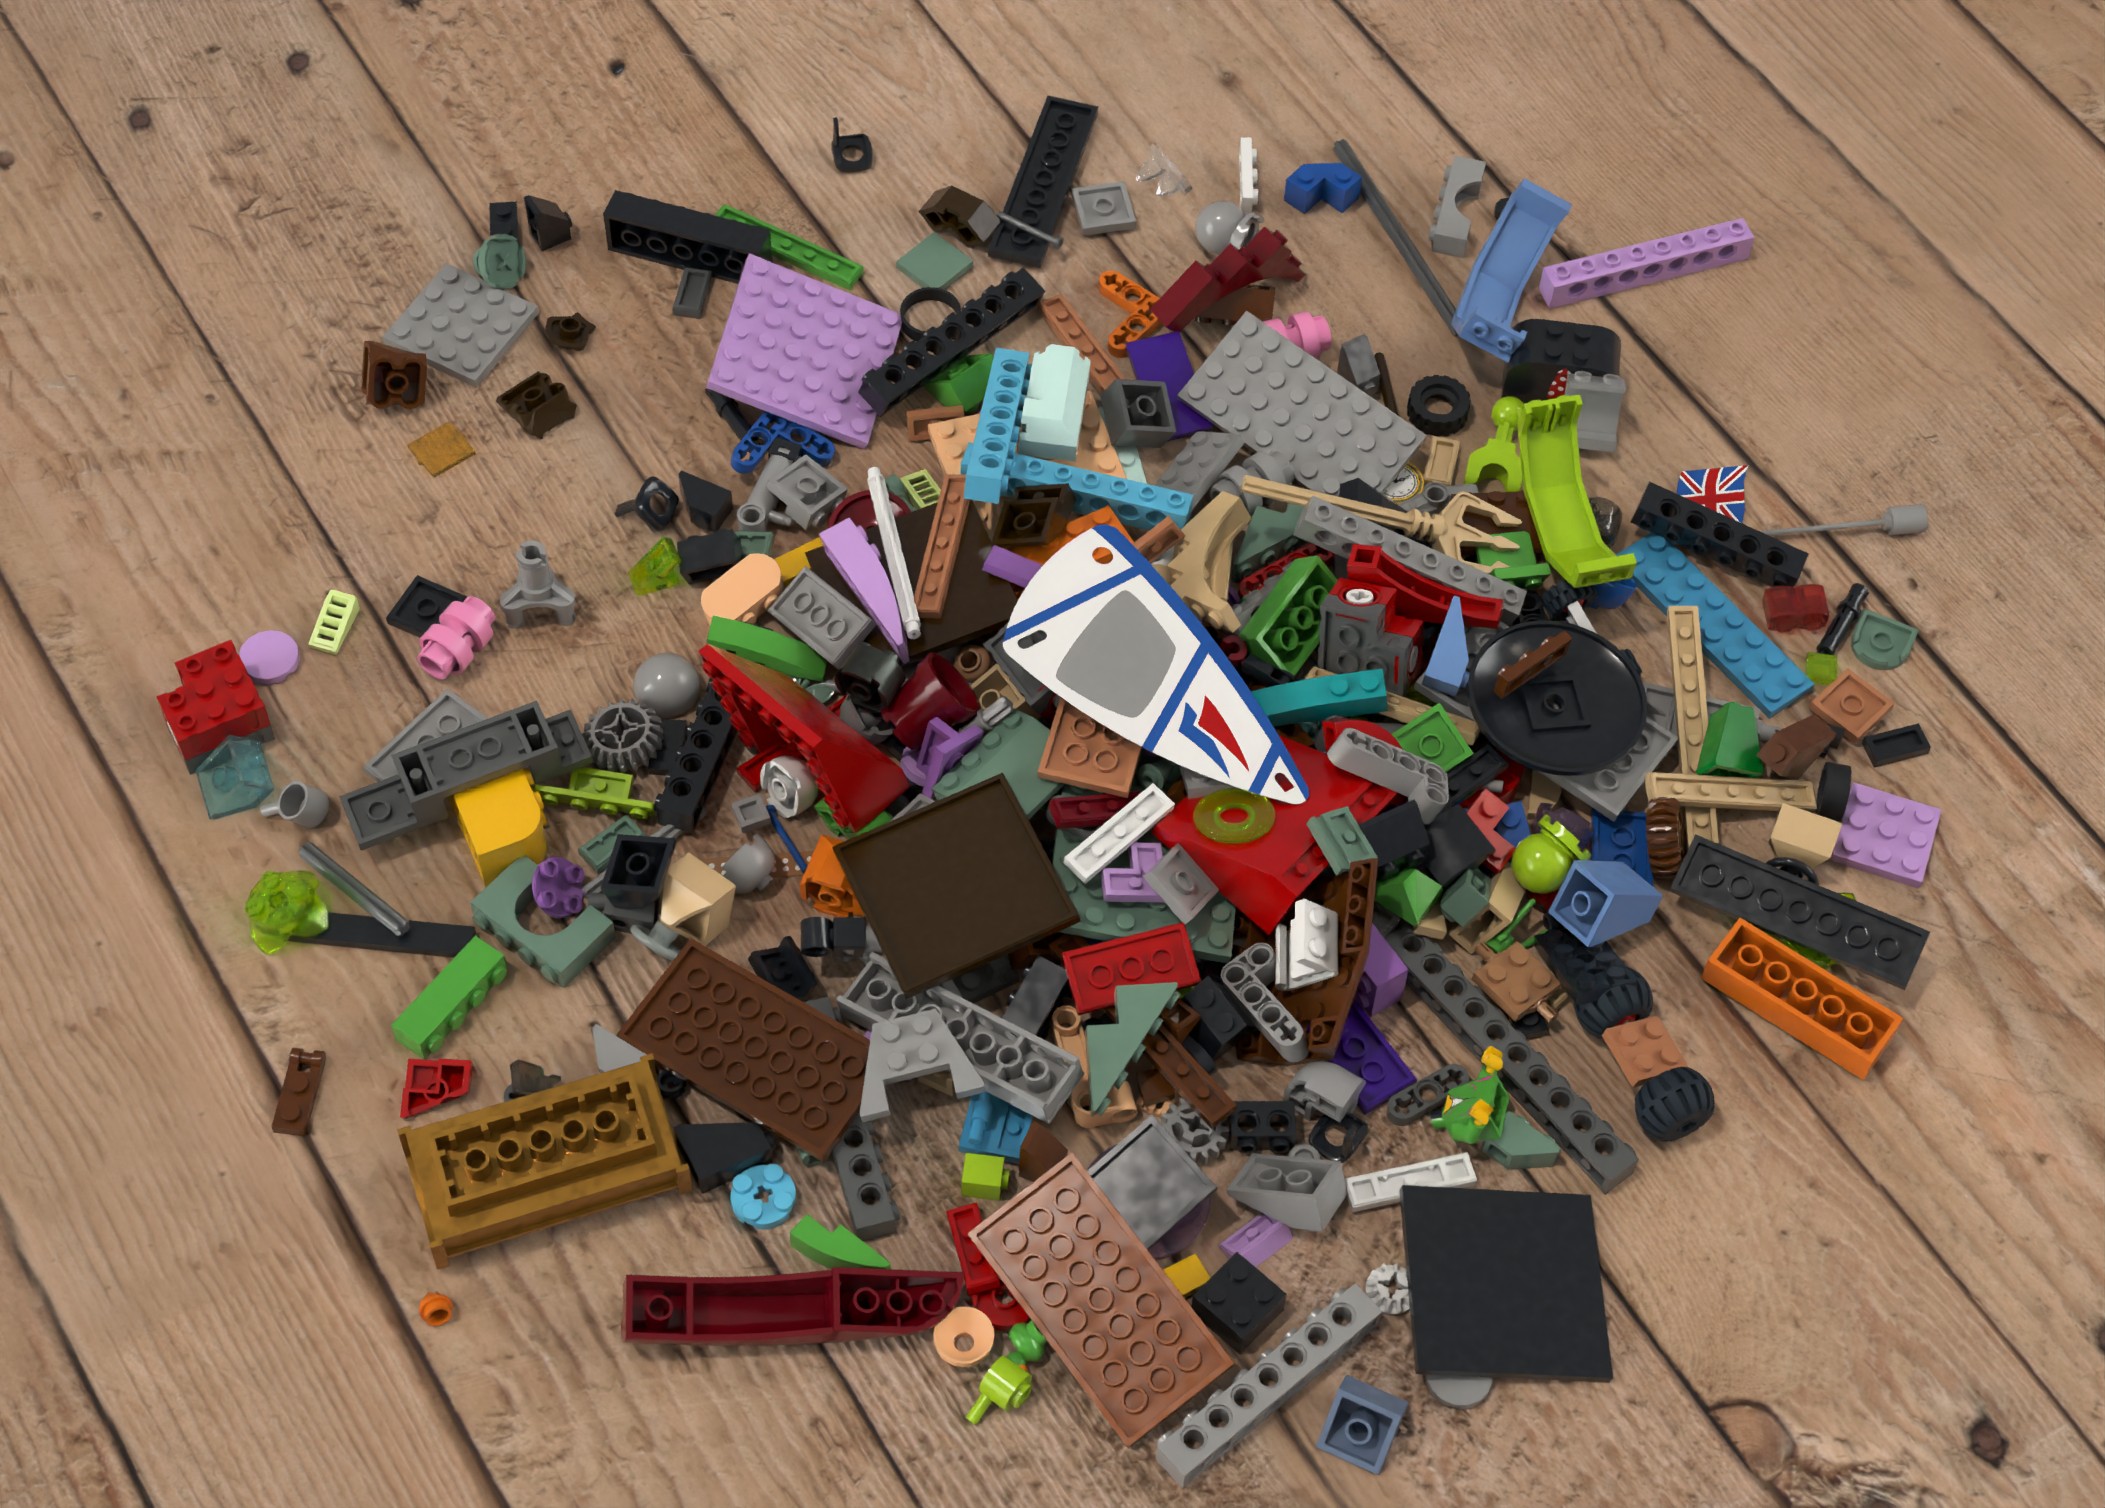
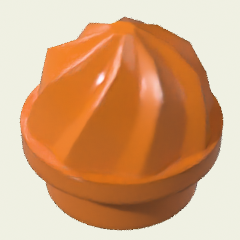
M437 1291L435 1293H427L421 1299L419 1314L428 1325L440 1326L450 1320L453 1304L445 1294H440Z

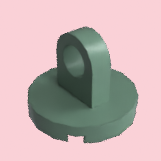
M508 234L492 235L474 253L473 267L475 271L482 275L484 281L492 288L502 290L514 288L518 284L519 278H522L525 273V251L522 245H518L515 241L517 239L514 236Z

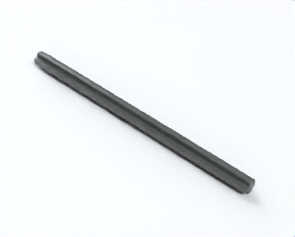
M1345 139L1336 141L1333 150L1342 164L1362 176L1360 188L1362 195L1452 334L1459 336L1451 324L1456 311L1455 306L1349 143Z

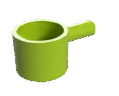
M1001 1356L985 1374L979 1386L981 1395L965 1418L974 1425H977L992 1402L1006 1412L1013 1407L1019 1408L1032 1390V1385H1030L1032 1375L1006 1356Z

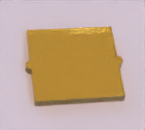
M450 421L407 445L408 449L417 458L418 465H423L433 478L476 454L475 450L466 441L465 434H460Z

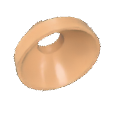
M965 1306L952 1309L943 1321L934 1327V1345L938 1354L947 1363L958 1367H971L979 1364L989 1355L994 1343V1328L989 1318L980 1310ZM967 1336L973 1340L974 1346L969 1351L961 1352L955 1348V1340L958 1337Z

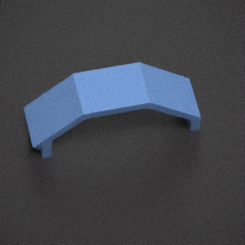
M1525 178L1511 194L1470 270L1451 322L1459 337L1509 363L1511 355L1525 340L1527 334L1524 330H1521L1519 333L1510 328L1521 293L1554 231L1569 213L1572 206L1571 203Z

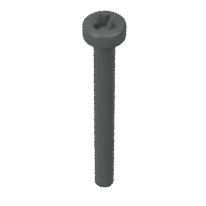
M1001 211L997 214L998 218L1053 244V248L1059 250L1064 240L1061 236L1055 238Z

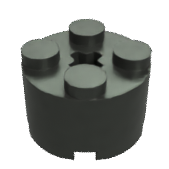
M860 641L834 677V682L843 695L848 692L854 697L853 704L866 711L879 713L883 708L886 709L904 684L906 677L898 664L900 659L894 652L890 650H884L883 652L866 642Z

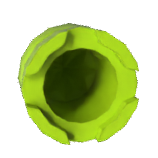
M1545 814L1537 823L1541 828V833L1528 835L1520 841L1513 851L1511 861L1513 875L1519 884L1531 892L1541 894L1554 892L1561 887L1574 860H1588L1592 856L1587 849L1583 852L1580 851V848L1577 846L1580 841L1558 821L1551 825V817L1548 814Z

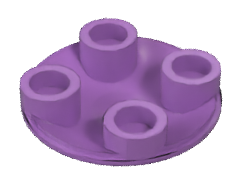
M562 857L547 858L537 866L532 878V891L542 911L554 918H566L580 912L583 906L582 900L584 895L581 890L584 887L583 879L585 876L581 866L573 865Z

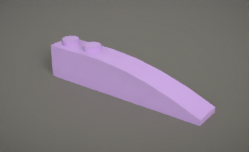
M850 517L819 533L823 548L829 559L870 617L877 623L878 628L904 664L909 662L907 638L903 629L898 604L887 574L879 561L882 557L875 544H868L867 541L869 540L861 525L856 527Z

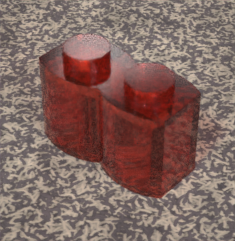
M1822 585L1775 586L1765 589L1762 603L1768 630L1781 633L1789 632L1795 628L1816 631L1826 626L1829 610Z

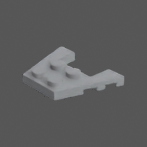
M936 1009L872 1025L860 1107L862 1122L891 1116L885 1085L951 1069L958 1099L986 1092L983 1080Z

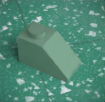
M1478 867L1474 870L1470 868L1466 870L1442 894L1440 907L1442 908L1443 915L1449 921H1456L1464 927L1489 903L1491 879Z

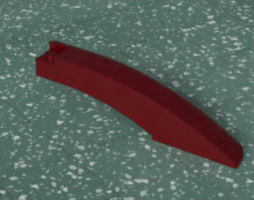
M832 1267L831 1270L741 1277H680L626 1274L623 1283L621 1337L623 1343L769 1346L847 1342L912 1335L933 1328L950 1314L960 1297L964 1272Z

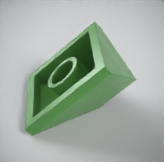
M1406 867L1399 870L1394 877L1388 880L1379 879L1376 881L1374 900L1416 927L1441 901L1444 892L1443 887L1417 869Z

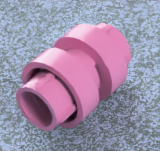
M1309 312L1293 314L1288 317L1287 325H1284L1279 318L1263 321L1317 360L1321 352L1331 348L1330 328L1326 319L1321 315L1312 317Z
M473 596L467 597L464 602H451L440 615V624L431 625L419 640L422 650L417 656V661L428 674L440 680L446 679L450 673L461 674L473 661V651H481L493 637L491 624L496 619L493 610L485 602Z

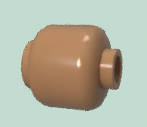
M977 644L962 647L954 658V667L967 682H975L996 664L993 656L984 647Z

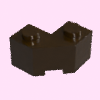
M952 185L936 190L918 211L934 232L951 227L966 247L984 243L1001 222L994 214L993 209L984 200Z

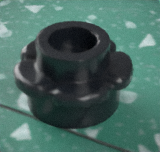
M664 1070L657 1078L663 1099H677L684 1094V1087L687 1085V1082L678 1076ZM669 1084L674 1085L672 1088L668 1087Z

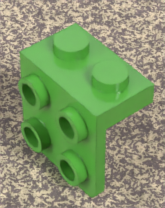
M1526 531L1490 534L1493 537L1501 535L1518 544L1520 548L1517 551L1495 552L1489 547H1475L1479 564L1491 567L1494 563L1500 561L1510 566L1495 568L1491 571L1490 575L1519 588H1538L1551 575L1549 563L1536 564L1531 538Z

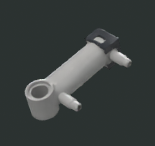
M775 437L768 451L769 459L747 502L737 511L738 531L767 532L769 521L780 525H793L794 520L791 517L774 511L780 499L769 491L766 486L769 479L803 457L802 445Z

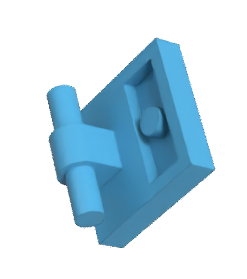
M987 1091L972 1095L959 1143V1152L1004 1157L1006 1162L1019 1164L1020 1146L1032 1124L1034 1116Z

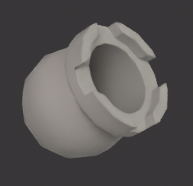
M1222 200L1213 202L1203 208L1197 216L1195 232L1198 241L1204 249L1210 253L1220 255L1230 243L1238 249L1242 246L1245 248L1261 231L1259 230V225L1264 223L1265 219L1254 212H1250L1245 216L1243 210L1236 204Z

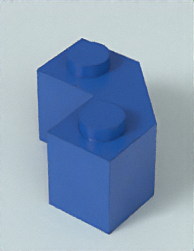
M1342 163L1303 164L1286 179L1284 201L1303 214L1307 213L1320 200L1343 213L1359 199L1362 176Z

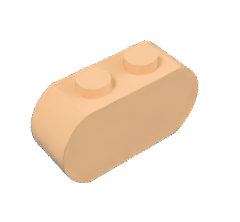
M749 554L704 589L701 596V604L709 626L711 625L713 615L754 624L757 618L765 613L785 590L779 565L767 555Z

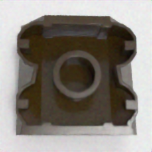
M539 371L496 399V402L531 435L542 439L544 433L569 417L574 419L577 407L570 399L564 384L552 383L549 375Z

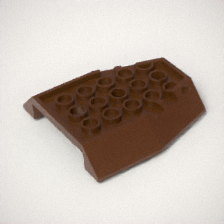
M1371 858L1350 862V873L1315 879L1299 899H1306L1320 906L1324 904L1325 908L1338 913V975L1292 991L1278 990L1275 987V980L1266 986L1301 1025L1309 1044L1308 1055L1299 1062L1287 1061L1256 1027L1236 1044L1238 1060L1291 1066L1334 1059L1368 960L1378 859ZM1295 906L1280 923L1287 926V931L1291 930V920L1295 919ZM1236 907L1230 961L1256 943L1269 944L1275 953L1276 928L1268 935ZM1310 1026V1033L1306 1035L1307 1028Z

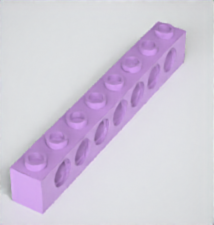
M1740 218L1543 267L1539 290L1549 309L1715 268L1748 259L1754 236L1745 220Z

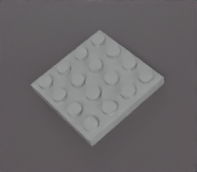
M446 263L382 338L385 345L412 353L426 354L427 365L477 388L539 314L537 305L505 290L492 288L485 281Z

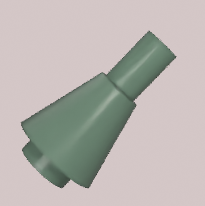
M1162 758L1144 764L1138 769V780L1145 789L1154 783L1161 790L1176 763Z

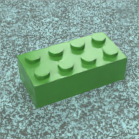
M1318 555L1295 559L1240 632L1238 637L1247 645V657L1251 653L1295 676L1320 642L1319 627L1322 616L1320 614V606L1338 581Z

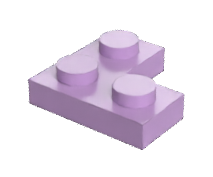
M1134 842L1128 847L1130 869H1102L1101 883L1104 902H1165L1143 877L1163 857L1161 843Z

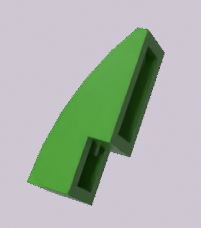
M806 1214L789 1232L791 1247L827 1268L891 1269L889 1261L841 1224L831 1233Z

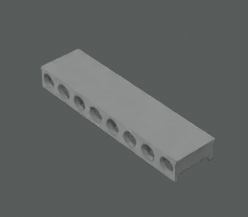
M871 952L868 964L843 996L839 995L836 999L842 1016L872 1031V1025L875 1023L936 1009L983 1080L986 1091L1050 1124L1084 1075L1079 1057L940 986H935L905 999L886 958Z

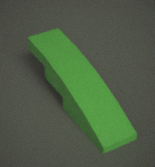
M713 615L707 636V644L720 649L736 651V655L765 664V667L789 676L823 682L827 660L809 645L768 629Z

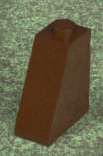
M1813 714L1777 731L1758 752L1757 756L1778 775L1799 779L1836 737L1837 733L1818 716Z

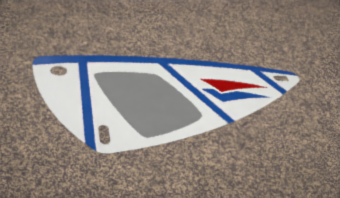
M1106 524L1097 525L1067 543L1039 569L1021 594L1012 612L1003 639L1005 652L1026 671L1054 693L1100 724L1180 766L1228 785L1287 803L1301 804L1308 799V786L1246 683L1183 600L1118 529ZM1099 547L1107 548L1112 552L1113 560L1108 564H1100L1094 560L1093 551ZM1038 630H1042L1047 634L1045 640L1029 648L1022 649L1017 644L1018 640ZM1277 773L1284 774L1294 788L1284 792L1276 782L1275 775Z

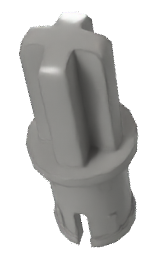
M1001 697L985 710L980 709L977 711L976 717L958 729L959 733L973 725L978 726L984 732L993 730L996 723L1014 710L1013 703L1007 697Z

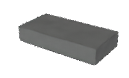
M684 268L672 309L673 315L696 319L701 318L712 280V271Z

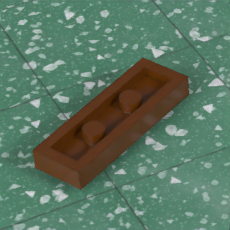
M1565 630L1555 637L1551 635L1535 651L1528 650L1516 664L1513 666L1508 664L1503 667L1497 674L1498 681L1494 692L1501 699L1509 695L1564 657L1573 638Z

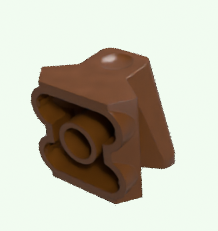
M364 341L361 388L362 392L366 395V405H373L379 409L387 408L390 405H401L406 409H415L419 405L422 406L425 403L426 354L412 353L374 341Z

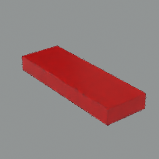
M978 1203L947 1210L946 1214L961 1270L964 1272V1281L968 1295L1000 1287L997 1273L967 1234L983 1222Z

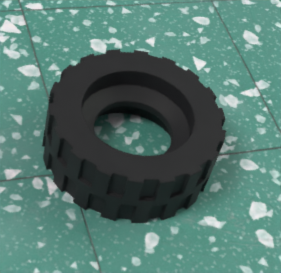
M1446 375L1423 377L1410 390L1407 405V416H1409L1410 423L1426 435L1446 437L1457 433L1460 428L1462 429L1465 426V422L1468 419L1471 405L1469 391L1467 392L1466 387L1460 384L1458 380L1449 378ZM1429 398H1443L1451 402L1453 408L1450 413L1436 414L1426 409L1425 402Z

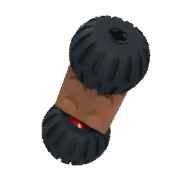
M1615 966L1624 968L1628 979H1613L1615 982L1613 985L1619 986L1605 992H1612L1613 995L1609 998L1604 993L1598 1001L1579 1005L1575 1003L1577 1019L1588 1033L1605 1040L1631 1086L1634 1088L1643 1085L1635 1097V1113L1640 1126L1650 1136L1659 1141L1678 1140L1698 1130L1713 1115L1715 1104L1711 1085L1700 1073L1688 1067L1659 1017L1656 1015L1648 1018L1653 1008V996L1647 980L1630 967ZM1608 969L1595 974L1596 982L1609 985L1605 979L1607 978ZM1634 977L1637 980L1638 992L1636 986L1626 985V991L1623 992L1620 985L1631 981Z

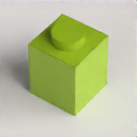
M966 1153L961 1182V1196L1000 1201L1002 1189L1008 1190L1010 1170L1004 1169V1157Z

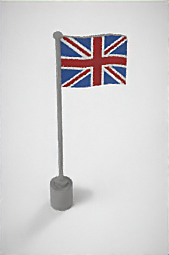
M1749 465L1682 471L1676 494L1742 523L1745 511L1744 479ZM1923 504L1887 507L1886 512L1882 514L1879 520L1760 532L1774 536L1882 525L1883 530H1887L1888 534L1892 536L1926 532L1928 518L1925 506Z

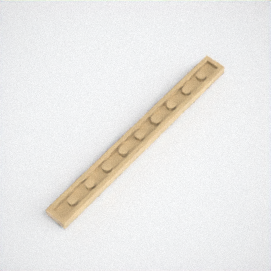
M1668 606L1667 621L1677 737L1679 738L1677 742L1680 774L1697 775L1696 769L1708 727L1698 606ZM1683 806L1686 850L1688 851L1695 834L1719 844L1716 808Z

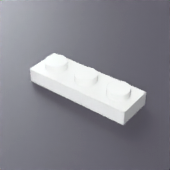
M1241 137L1239 150L1240 208L1245 216L1252 212L1253 205L1258 204V189H1253V185H1257V169H1252V165H1256L1257 149H1252L1251 137Z

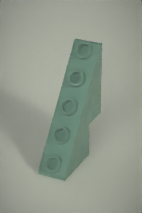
M1289 503L1285 514L1260 506L1256 507L1233 564V582L1250 576L1253 571L1263 566H1269L1277 558L1295 552L1300 546L1308 542L1293 535L1304 506Z
M1177 982L1116 986L1114 990L1116 1024L1086 1026L1085 1044L1091 1116L1095 1114L1102 1116L1111 1102L1107 1095L1113 1086L1119 1090L1129 1074L1124 1069L1130 1060L1136 1063L1144 1052L1146 1046L1141 1043L1148 1033L1152 1036L1155 1035L1164 1021L1159 1018L1165 1007L1171 1010L1181 994L1176 991Z

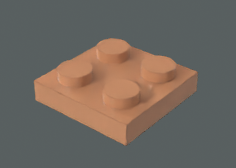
M1847 668L1811 702L1809 709L1828 724L1845 729L1843 735L1856 744L1893 709L1895 703Z

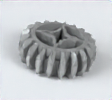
M621 698L619 704L614 705L609 701L607 708L604 709L598 706V715L590 714V722L584 724L585 732L582 733L583 738L591 753L593 765H598L601 770L609 769L611 772L621 770L622 773L626 774L628 769H633L637 772L638 766L641 764L648 767L649 758L657 759L656 750H662L661 740H664V732L661 719L658 718L653 708H648L644 702L637 704L632 699L629 703H625Z

